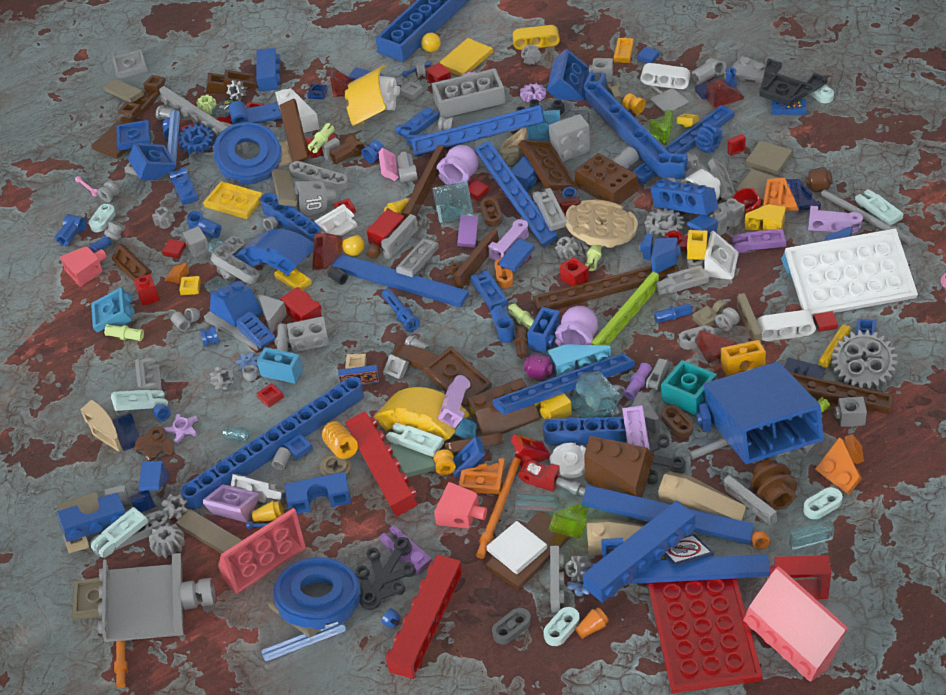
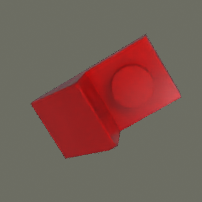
M514 434L510 439L516 451L515 457L521 460V467H523L526 460H534L540 463L551 456L541 441Z

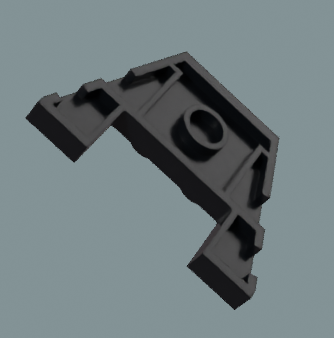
M768 58L759 96L791 106L827 84L828 77L813 73L807 82L778 74L782 68V62Z

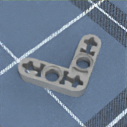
M238 236L229 237L213 251L211 261L244 282L255 284L259 277V272L234 257L243 248L244 240Z

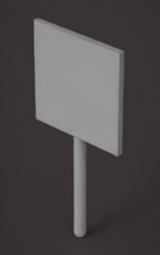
M649 85L659 93V95L650 98V101L666 114L690 103L674 88L662 92L656 86Z

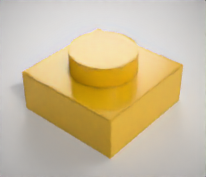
M682 114L677 117V124H683V127H692L699 122V115Z
M200 276L182 277L180 294H199Z

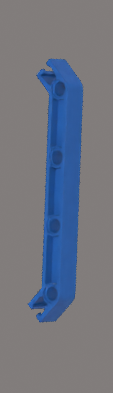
M590 72L584 84L587 103L630 147L637 151L638 155L658 176L685 179V171L689 169L688 155L669 153L606 90L608 87L606 73H601L599 81H595L596 73Z

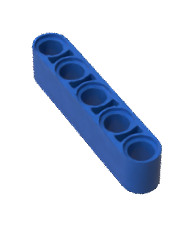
M266 193L261 196L260 201L264 215L276 217V221L279 222L278 225L282 228L303 235L317 247L323 244L319 225L292 206L279 205L276 195Z
M624 417L548 419L543 423L544 442L551 446H559L570 442L576 443V445H587L590 436L627 442Z

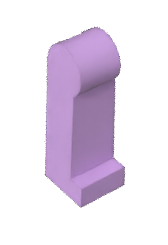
M811 206L808 230L837 232L844 228L852 227V233H857L861 230L863 216L858 212L818 210V206Z
M522 219L514 221L513 227L498 243L492 242L488 246L489 258L495 261L503 258L518 239L525 241L529 236L528 222Z
M456 376L453 383L449 385L438 416V420L453 428H456L464 416V412L460 411V406L465 392L470 387V381L465 376Z

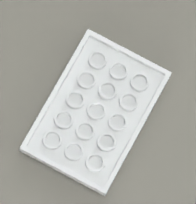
M896 229L785 249V255L802 310L809 311L812 317L818 313L833 311V313L914 299L918 296Z

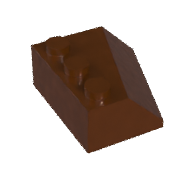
M590 436L584 454L585 480L597 488L642 498L655 454L647 447Z

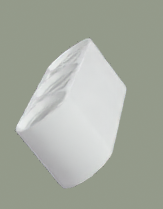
M654 63L645 64L641 74V81L646 85L685 89L690 79V71L687 68Z
M807 310L765 315L757 319L763 341L808 336L816 330L812 315Z

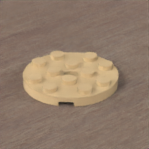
M605 200L581 201L580 205L570 206L566 212V227L570 233L585 241L588 245H602L610 248L632 240L637 232L638 221L631 211L626 212L622 209L623 206Z

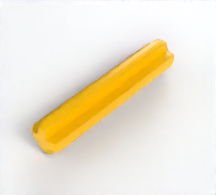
M844 324L840 327L818 360L819 366L829 367L833 361L831 360V356L834 353L833 348L838 347V340L843 342L844 335L847 337L850 335V326Z

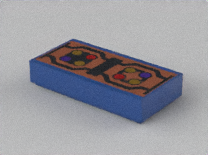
M377 365L338 370L340 383L349 377L360 378L362 385L379 383Z

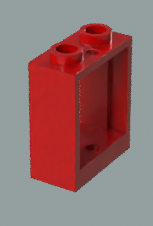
M829 555L774 557V566H770V576L779 566L791 578L817 577V579L795 581L815 599L829 598L831 582Z

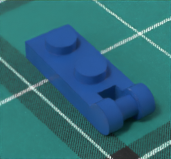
M426 107L403 125H398L395 133L400 136L403 135L405 139H408V134L418 135L440 118L439 113Z
M181 167L180 170L175 172L174 170L169 172L182 205L199 200L185 167Z
M487 269L481 271V274L470 276L472 285L475 286L490 311L495 306L501 305L503 307L508 305L507 298Z

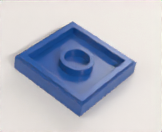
M149 120L116 125L118 151L131 149L134 143L151 144Z

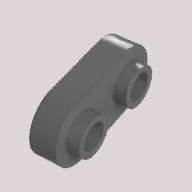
M524 608L513 609L495 623L492 627L494 641L498 644H508L528 629L531 625L529 611Z

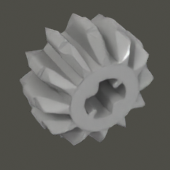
M169 523L165 526L159 524V529H152V535L149 536L151 551L158 557L163 555L166 559L169 555L175 554V552H182V546L185 545L183 531L176 524L172 526Z

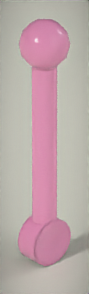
M80 176L75 178V181L84 185L91 191L93 196L98 195V190L91 188Z

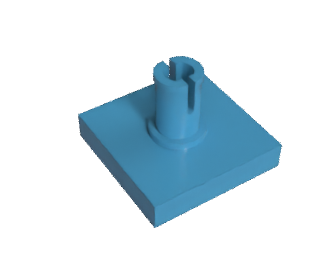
M560 110L543 111L545 123L527 127L528 140L550 141L549 124L560 121Z

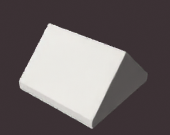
M714 231L710 233L705 254L704 271L708 277L731 280L734 277L739 252Z

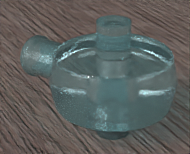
M213 238L208 243L209 251L213 253L223 242L218 238Z

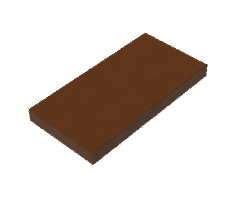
M520 141V148L546 189L551 188L552 191H563L567 187H573L577 190L578 185L550 141Z
M542 510L524 526L547 544V549L518 574H515L495 557L486 564L487 570L517 590H520L550 559V546H559L560 549L573 536V530Z

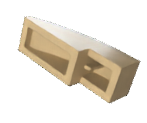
M93 400L89 401L80 410L85 422L89 424L92 434L120 452L122 450L120 439L111 418L100 405Z

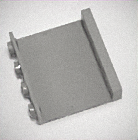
M181 553L172 554L171 565L109 570L107 560H103V568L99 569L100 581H103V585L99 586V598L102 599V603H98L99 616H102V621H98V633L103 634L104 642L184 635L183 605L180 593V584L183 582Z

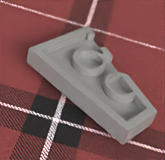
M741 56L731 67L737 70L736 78H739V81L749 79L755 80L757 84H761L766 65ZM779 71V72H778V74H781V75H784V76H785V72H782V71Z

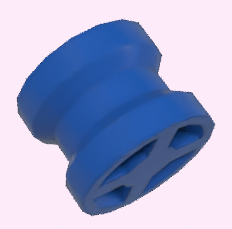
M215 325L211 326L210 329H200L205 347L211 343H219Z

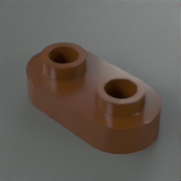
M494 198L483 199L480 206L485 223L489 226L501 224L502 213L498 201Z
M667 405L662 409V421L677 437L687 438L693 434L694 424L692 420L678 406Z

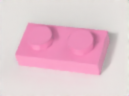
M382 148L378 152L381 174L385 178L396 181L399 178L396 155Z

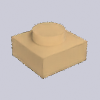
M347 354L345 369L366 366V354Z
M63 535L68 553L89 548L86 536L66 542Z

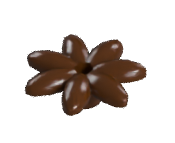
M451 261V266H444V269L447 270L444 275H451L454 279V274L463 262L457 264Z

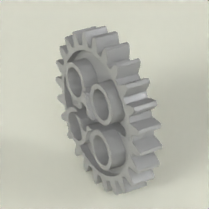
M861 330L858 331L856 336L853 332H850V338L844 335L843 342L837 341L838 347L833 348L834 353L831 356V360H833L831 367H835L834 374H839L838 381L845 379L844 384L848 385L851 383V386L866 387L869 390L871 386L878 390L879 383L885 386L886 380L891 381L892 375H895V368L898 363L895 361L897 360V354H893L895 347H890L891 341L884 342V335L877 338V332L870 335L869 330L866 331L865 335L862 334ZM869 349H875L877 352H870ZM854 351L857 354L851 355L848 352ZM872 367H879L880 370H873ZM858 369L860 372H853L851 370Z

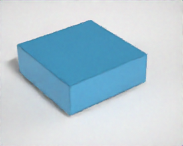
M463 417L455 428V435L463 439L474 438L476 436L477 423Z

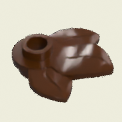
M155 426L150 428L147 434L140 436L136 440L135 450H143L148 461H152L161 452L172 456L174 443L172 439L167 437L166 430L163 427Z

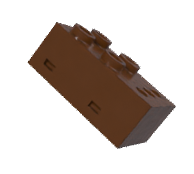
M597 153L574 170L575 182L578 188L598 200L610 201L620 205L638 191V175L600 153Z

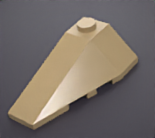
M669 471L664 474L659 487V502L673 504L675 501H678L689 509L743 520L746 505L690 475Z
M611 518L586 519L589 556L602 555L601 539L623 538L624 542L645 525Z

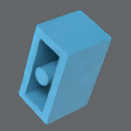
M265 347L257 359L260 375L263 377L296 384L303 371L299 354Z

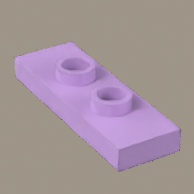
M643 405L622 408L627 443L649 449Z

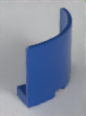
M271 229L257 235L234 257L250 266L268 263L269 266L277 268L288 276L317 246L308 238L296 232L285 229Z

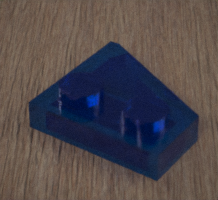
M786 179L798 210H810L811 206H818V210H820L821 202L815 201L812 197V192L804 186L800 179Z

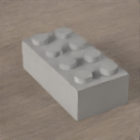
M495 68L432 83L435 104L440 116L444 118L505 104L504 87Z

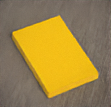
M467 38L443 58L440 63L450 70L451 73L462 76V74H467L468 71L474 70L493 53V48Z
M221 181L205 199L203 205L206 208L248 220L261 204L260 198L264 193Z

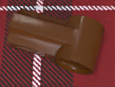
M348 136L344 143L331 150L329 155L332 161L338 164L352 155L355 157L361 156L365 146L356 137Z

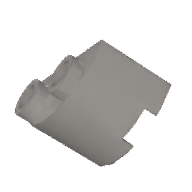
M733 198L718 204V209L713 211V218L719 221L716 231L719 236L727 232V226L735 227L744 221L745 205Z

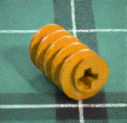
M332 421L322 430L323 441L336 457L347 459L356 453L358 448L357 441L340 422Z

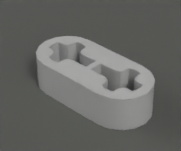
M707 325L685 330L679 335V346L689 350L711 344L714 341L715 331Z

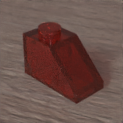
M723 79L707 83L706 100L714 109L721 105L724 106L744 99L743 94L737 87Z
M329 233L315 234L312 270L327 269L342 254L343 236Z

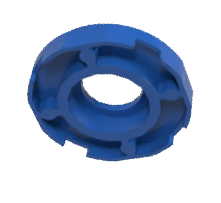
M241 122L227 127L218 135L213 148L214 161L220 173L229 180L232 178L240 181V184L246 185L255 184L272 177V169H277L282 159V148L275 133L269 128L253 122ZM243 142H252L259 145L261 150L258 156L253 159H242L235 153V146Z
M324 557L303 559L291 564L279 575L273 588L274 605L278 608L279 615L290 624L305 628L325 629V624L335 621L341 624L352 616L360 603V582L357 575L340 561ZM312 583H325L333 587L332 591L323 597H309L301 591L302 587Z

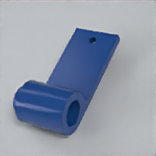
M234 101L229 105L233 125L241 122L261 123L281 119L278 103L247 109L241 101Z

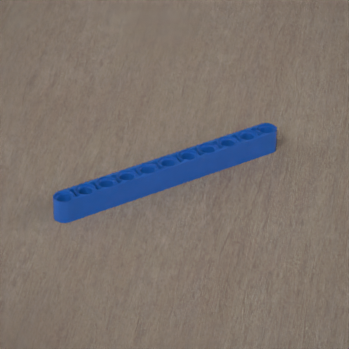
M347 378L185 484L181 489L183 500H187L186 507L192 510L204 505L203 499L222 484L231 486L233 474L248 476L272 460L278 448H285L284 444L298 434L304 437L308 436L361 401L364 397L360 378Z

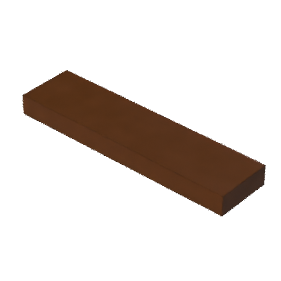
M291 99L279 106L292 162H303L310 159L297 102L295 99Z
M492 228L454 275L457 288L462 289L470 280V276L475 274L489 257L488 246L492 242H499L498 230Z

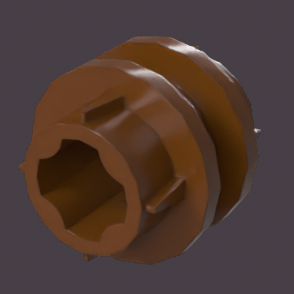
M769 459L755 467L752 472L751 487L757 493V497L775 510L783 509L797 498L795 491L797 490L798 483L791 476V471L787 465Z

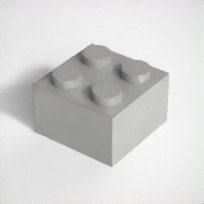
M581 114L549 124L550 143L562 162L590 152L589 125Z

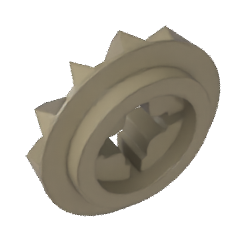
M335 454L325 457L319 466L321 476L341 472L349 475L352 469L349 458L340 459ZM337 464L339 468H337V471H333Z

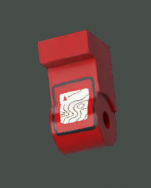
M526 460L518 476L527 484L554 492L557 486L556 480L560 477V465L551 464V466L539 464L534 460Z

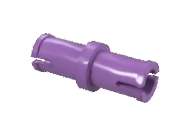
M641 363L636 374L632 375L630 384L623 393L626 398L634 400L640 388L644 387L646 384L645 380L652 371V367L649 364Z

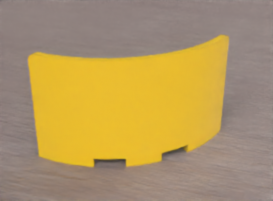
M386 65L369 72L347 85L348 89L345 90V99L349 102L347 111L352 126H361L365 124L364 120L386 109L379 83L380 72L386 68Z
M412 387L400 390L374 415L385 431L392 429L393 425L398 423L442 437L444 441L451 438L455 433V428L438 420L446 394L429 388ZM461 405L460 411L464 412L463 417L467 418L469 416V413Z

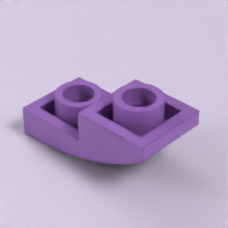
M460 215L457 246L475 247L478 216Z

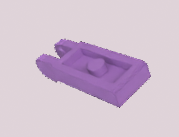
M783 229L746 232L745 234H737L732 237V242L735 244L734 249L739 253H744L748 250L786 247Z
M394 525L389 528L390 533L396 539L399 537L408 538ZM385 533L379 536L380 540L393 553L395 550L394 543ZM409 539L412 544V551L406 556H401L399 561L403 564L407 562L413 563L416 568L415 575H418L433 561L429 555Z

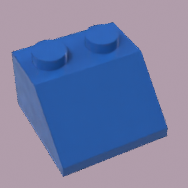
M134 143L128 158L139 179L144 181L157 180L177 166L165 145Z
M240 281L233 282L211 292L210 312L234 327L237 326L236 321L248 312H252L256 317L263 315V311L252 289Z

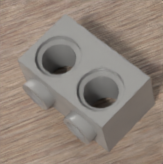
M324 316L287 324L293 353L329 345Z

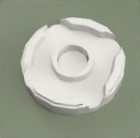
M571 442L561 444L553 450L550 456V465H560V477L578 478L585 474L584 454L586 448Z

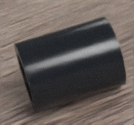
M336 266L331 267L328 271V277L340 285L345 284L348 280V274Z

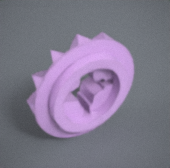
M537 83L524 85V88L520 89V97L526 102H530L532 99L541 101L546 96V88Z

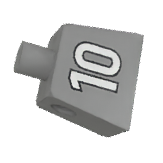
M322 181L295 182L297 198L295 208L306 217L326 211L327 201L336 199L335 190H326Z

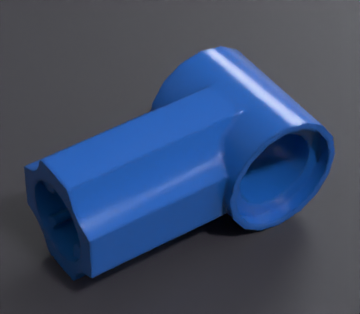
M192 211L187 215L189 230L199 226L203 234L212 239H217L220 236L221 225L204 218L201 212Z
M67 214L63 220V227L55 236L56 242L61 246H67L78 232L85 230L86 219Z
M501 305L495 306L490 313L498 333V339L504 343L511 342L515 338L513 320L509 317L506 307Z

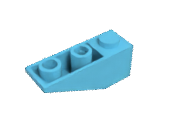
M565 344L548 350V357L551 360V364L554 365L553 372L557 377L610 358L611 347L606 345Z

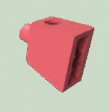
M83 247L62 255L60 258L66 272L81 287L102 272L100 262L105 260L107 256L103 249L93 253L88 247Z
M448 482L434 511L436 525L469 528L474 518L485 520L487 508L479 506L477 493Z

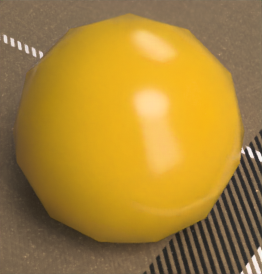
M426 33L422 37L421 45L426 52H436L440 48L441 41L436 33Z
M359 235L342 241V249L348 256H358L364 250V240Z

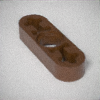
M502 433L477 437L482 439L483 447L504 443ZM473 438L445 443V450H450L452 453L460 452Z

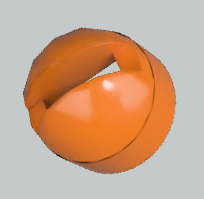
M756 531L752 535V543L756 549H765L770 545V539L766 532Z

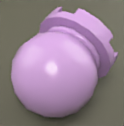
M457 145L450 149L446 157L437 165V169L440 172L439 178L449 187L453 185L459 186L458 189L465 187L470 177L477 171L479 165L478 155L475 150L467 145Z
M585 306L569 308L562 316L561 324L556 329V344L558 346L565 344L591 345L593 337L598 330V318L593 310Z

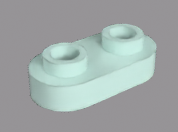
M827 85L809 94L820 103H830L834 99V91Z
M103 204L89 220V225L93 232H101L108 227L109 220H113L116 215L113 205Z
M831 487L820 491L804 502V514L810 519L822 518L841 506L842 493L838 489Z
M572 607L562 608L544 628V639L547 644L559 646L573 633L580 623L579 613L576 609Z

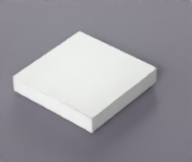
M516 521L486 547L489 553L515 574H518L547 549V544Z

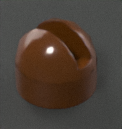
M373 243L366 255L373 259L378 258L381 254V249Z

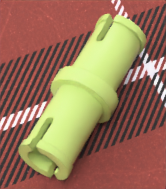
M326 123L323 129L315 134L314 140L308 145L310 151L314 147L312 152L317 153L319 148L328 141V137L335 130L333 125L328 129L330 124Z
M591 245V248L588 250L585 265L587 267L590 265L589 271L596 270L597 263L602 256V245Z
M511 304L508 307L510 310H507L508 314L512 315L519 325H524L529 330L534 319L527 311H523L516 304Z
M107 324L104 331L105 336L120 337L121 340L132 339L142 341L144 337L143 329L129 328L127 325L121 327Z

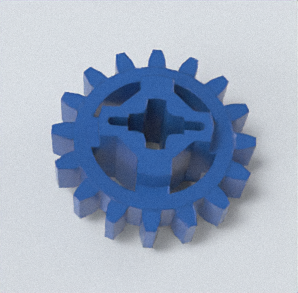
M197 123L193 127L188 125V129L183 128V132H179L178 137L180 149L182 148L183 152L188 151V154L195 152V155L199 151L204 153V149L210 150L209 146H213V141H215L213 131L209 130V126L204 127L203 124L197 126Z

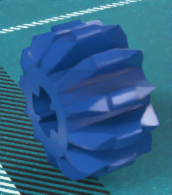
M713 123L704 124L703 127L699 128L695 138V146L704 153H713L721 143L723 130Z

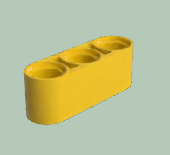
M554 25L519 28L514 30L512 34L513 45L518 50H523L525 46L532 44L539 48L556 46L560 40L558 28Z

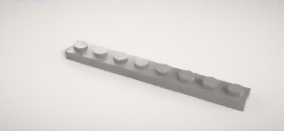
M165 86L159 89L160 98L164 104L176 108L184 117L190 118L194 123L203 124L204 127L209 126V130L213 131L215 137H218L227 128L226 125ZM247 142L235 146V150H239L243 154L250 151Z

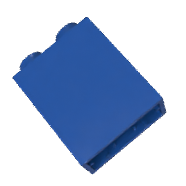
M779 361L703 384L705 400L712 424L745 464L824 441L820 404Z

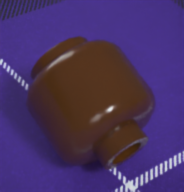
M825 167L811 169L808 177H805L807 188L811 187L813 192L823 191L824 189L828 190L830 185L833 184L831 171Z

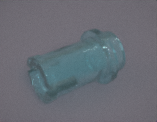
M224 427L223 438L238 440L239 443L248 441L249 431L246 428Z

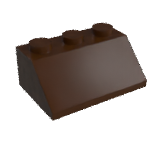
M522 378L467 398L469 414L473 421L477 423V428L482 436L497 433L504 434L539 420L535 404L503 415L493 406L494 399L527 388Z

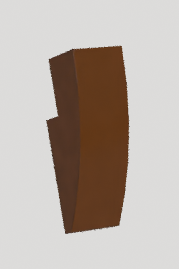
M225 70L224 75L208 73L206 93H226L228 91L227 85H231L232 80H236L237 83L243 81V86L247 87L246 90L251 89L257 85L256 74Z

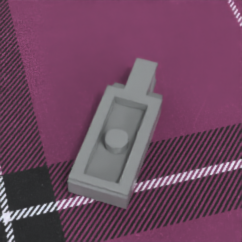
M699 265L668 274L667 278L656 282V291L659 295L681 291L708 283L709 277L702 266Z
M240 474L232 475L231 486L259 493V502L268 503L274 499L285 500L286 491L276 489V484Z

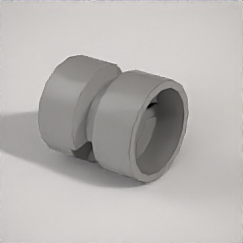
M211 577L199 579L198 583H195L193 580L181 582L180 593L184 610L195 609L199 604L203 607L216 604L215 588Z

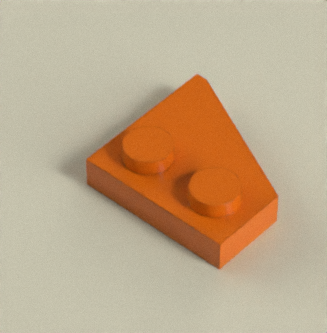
M785 178L767 179L763 206L769 204L786 207V211L798 210L796 201Z
M839 437L815 470L846 494L850 495L862 477L854 465L855 462L847 450L845 441Z
M505 458L498 459V463L487 466L484 463L475 468L462 470L459 486L475 493L500 494Z

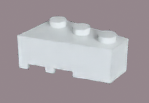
M291 88L275 92L278 106L291 99L296 100L304 133L320 129L317 113Z

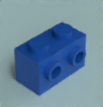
M541 307L527 333L529 349L547 353L550 346L554 345L555 332L561 324L560 311Z

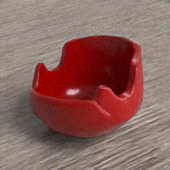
M743 188L733 195V199L745 205L744 216L746 213L760 208V196L753 188Z

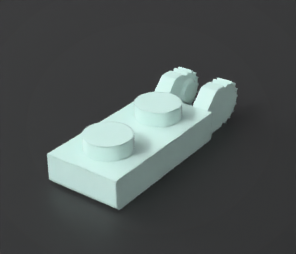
M867 189L864 191V196L861 194L855 196V200L860 207H864L889 226L903 219L901 211L871 190Z
M162 390L119 391L111 394L115 411L155 408L159 404L168 405Z
M395 423L392 428L396 433L389 432L386 435V438L391 443L402 445L431 457L444 444L442 437Z
M131 508L92 541L91 548L94 551L99 550V555L102 558L107 557L114 552L115 547L120 546L146 525L148 519L136 508Z

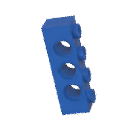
M661 179L657 181V184L650 187L654 207L700 215H708L718 209L715 188L706 187V185L698 186L693 185V183L685 184L680 183V181L672 182L667 181V179Z

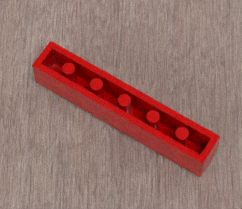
M364 411L345 421L348 430L357 441L361 454L395 516L398 517L417 506L418 504L414 497L418 495L412 485L407 486L406 483L409 482V479L405 472H399L398 469L401 468V465L396 457H391L393 451L388 443L384 445L383 441L386 438L381 429L378 431L375 429L378 427V424L374 417H369L367 412Z
M436 555L434 561L430 562L428 574L420 583V591L412 599L411 610L409 614H405L403 626L395 635L394 645L386 654L385 662L390 673L410 679L415 678L463 574L460 560Z

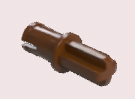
M525 326L516 328V339L514 341L517 356L520 359L528 356V329Z

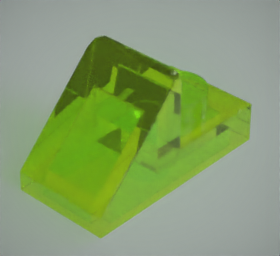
M666 110L665 116H662L661 120H649L650 133L661 144L667 145L673 125V110Z
M582 503L554 512L549 530L580 538L586 525L585 520L589 508L582 506Z

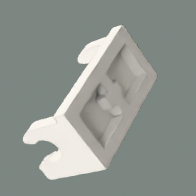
M344 204L315 221L320 226L322 238L328 243L357 227V223L352 219L354 214Z

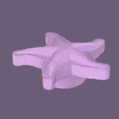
M177 414L173 426L165 428L166 433L176 434L175 443H179L185 435L191 434L196 436L197 433L192 425L198 419L196 416L186 419Z

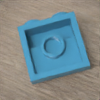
M120 287L91 303L93 329L97 333L105 329L107 324L123 326L132 321V315L135 314V311L131 306V302L134 301L131 293L126 292Z

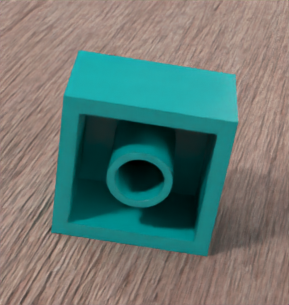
M681 360L661 384L662 401L670 405H676L680 409L696 415V413H699V404L706 403L703 384L717 380V374Z

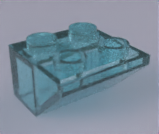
M600 371L581 373L570 399L571 407L580 418L608 417L615 411L621 395Z

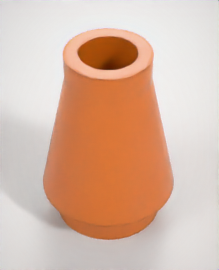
M600 608L592 609L575 630L584 639L586 636L606 627L605 624L609 620Z

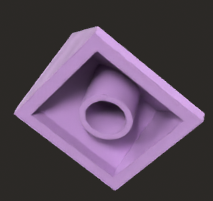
M222 484L203 499V504L214 515L247 523L252 517V510L255 509L259 493Z

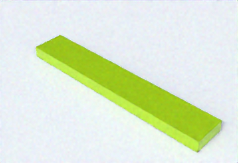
M652 272L594 338L591 345H610L654 294L656 282H659L658 273Z

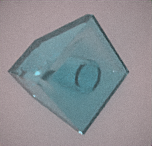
M467 181L432 188L439 223L460 219V215L474 216Z

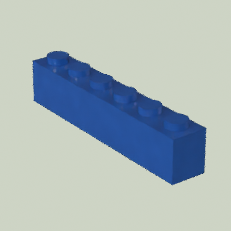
M675 501L583 574L584 588L602 603L606 599L612 598L621 587L628 585L637 574L646 571L651 563L661 559L666 551L671 547L677 546L686 535L693 533L696 527L695 514L678 501Z

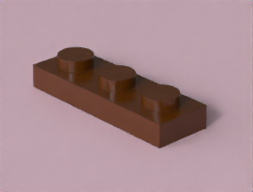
M118 245L111 259L132 280L152 273L125 245Z

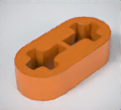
M499 258L495 261L497 285L500 288H509L513 285V273L510 269L501 268L499 261L502 258Z

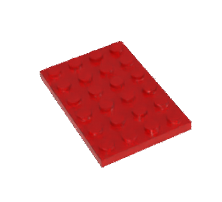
M737 578L647 583L671 694L762 681V672L750 627L743 621L746 612Z

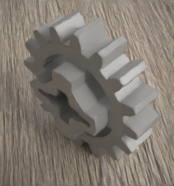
M666 208L664 211L657 209V213L651 212V216L646 217V233L653 234L655 238H666V233L671 230H676L683 234V216L680 217L679 212L674 214L673 209L670 212Z

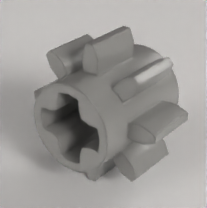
M534 44L525 46L521 52V56L524 59L523 62L528 65L537 63L541 58V52L538 50L539 47Z
M232 80V84L227 85L228 91L226 94L231 95L230 99L242 100L241 96H246L247 87L243 86V81L237 83L236 80Z
M160 207L155 211V214H152L155 226L159 225L163 229L170 227L172 222L175 221L172 209L168 210L166 207Z
M567 236L559 239L558 246L555 247L559 257H565L566 259L575 256L576 250L579 249L574 237L570 239Z
M215 367V372L209 373L211 376L209 383H212L216 390L220 388L222 390L228 389V384L234 383L232 381L233 373L228 370V367Z
M170 494L167 500H163L161 504L165 506L162 514L167 513L168 520L174 517L179 520L181 514L187 512V509L184 508L187 500H183L180 494L174 497Z
M571 556L572 561L566 564V574L571 577L572 582H583V574L592 567V563L587 561L586 556Z

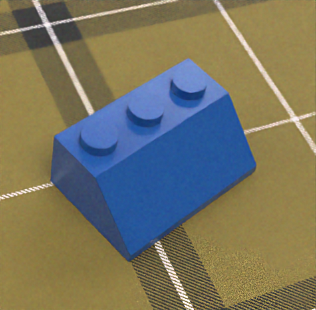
M568 49L564 50L553 60L547 91L559 100H584V84L589 75V66Z

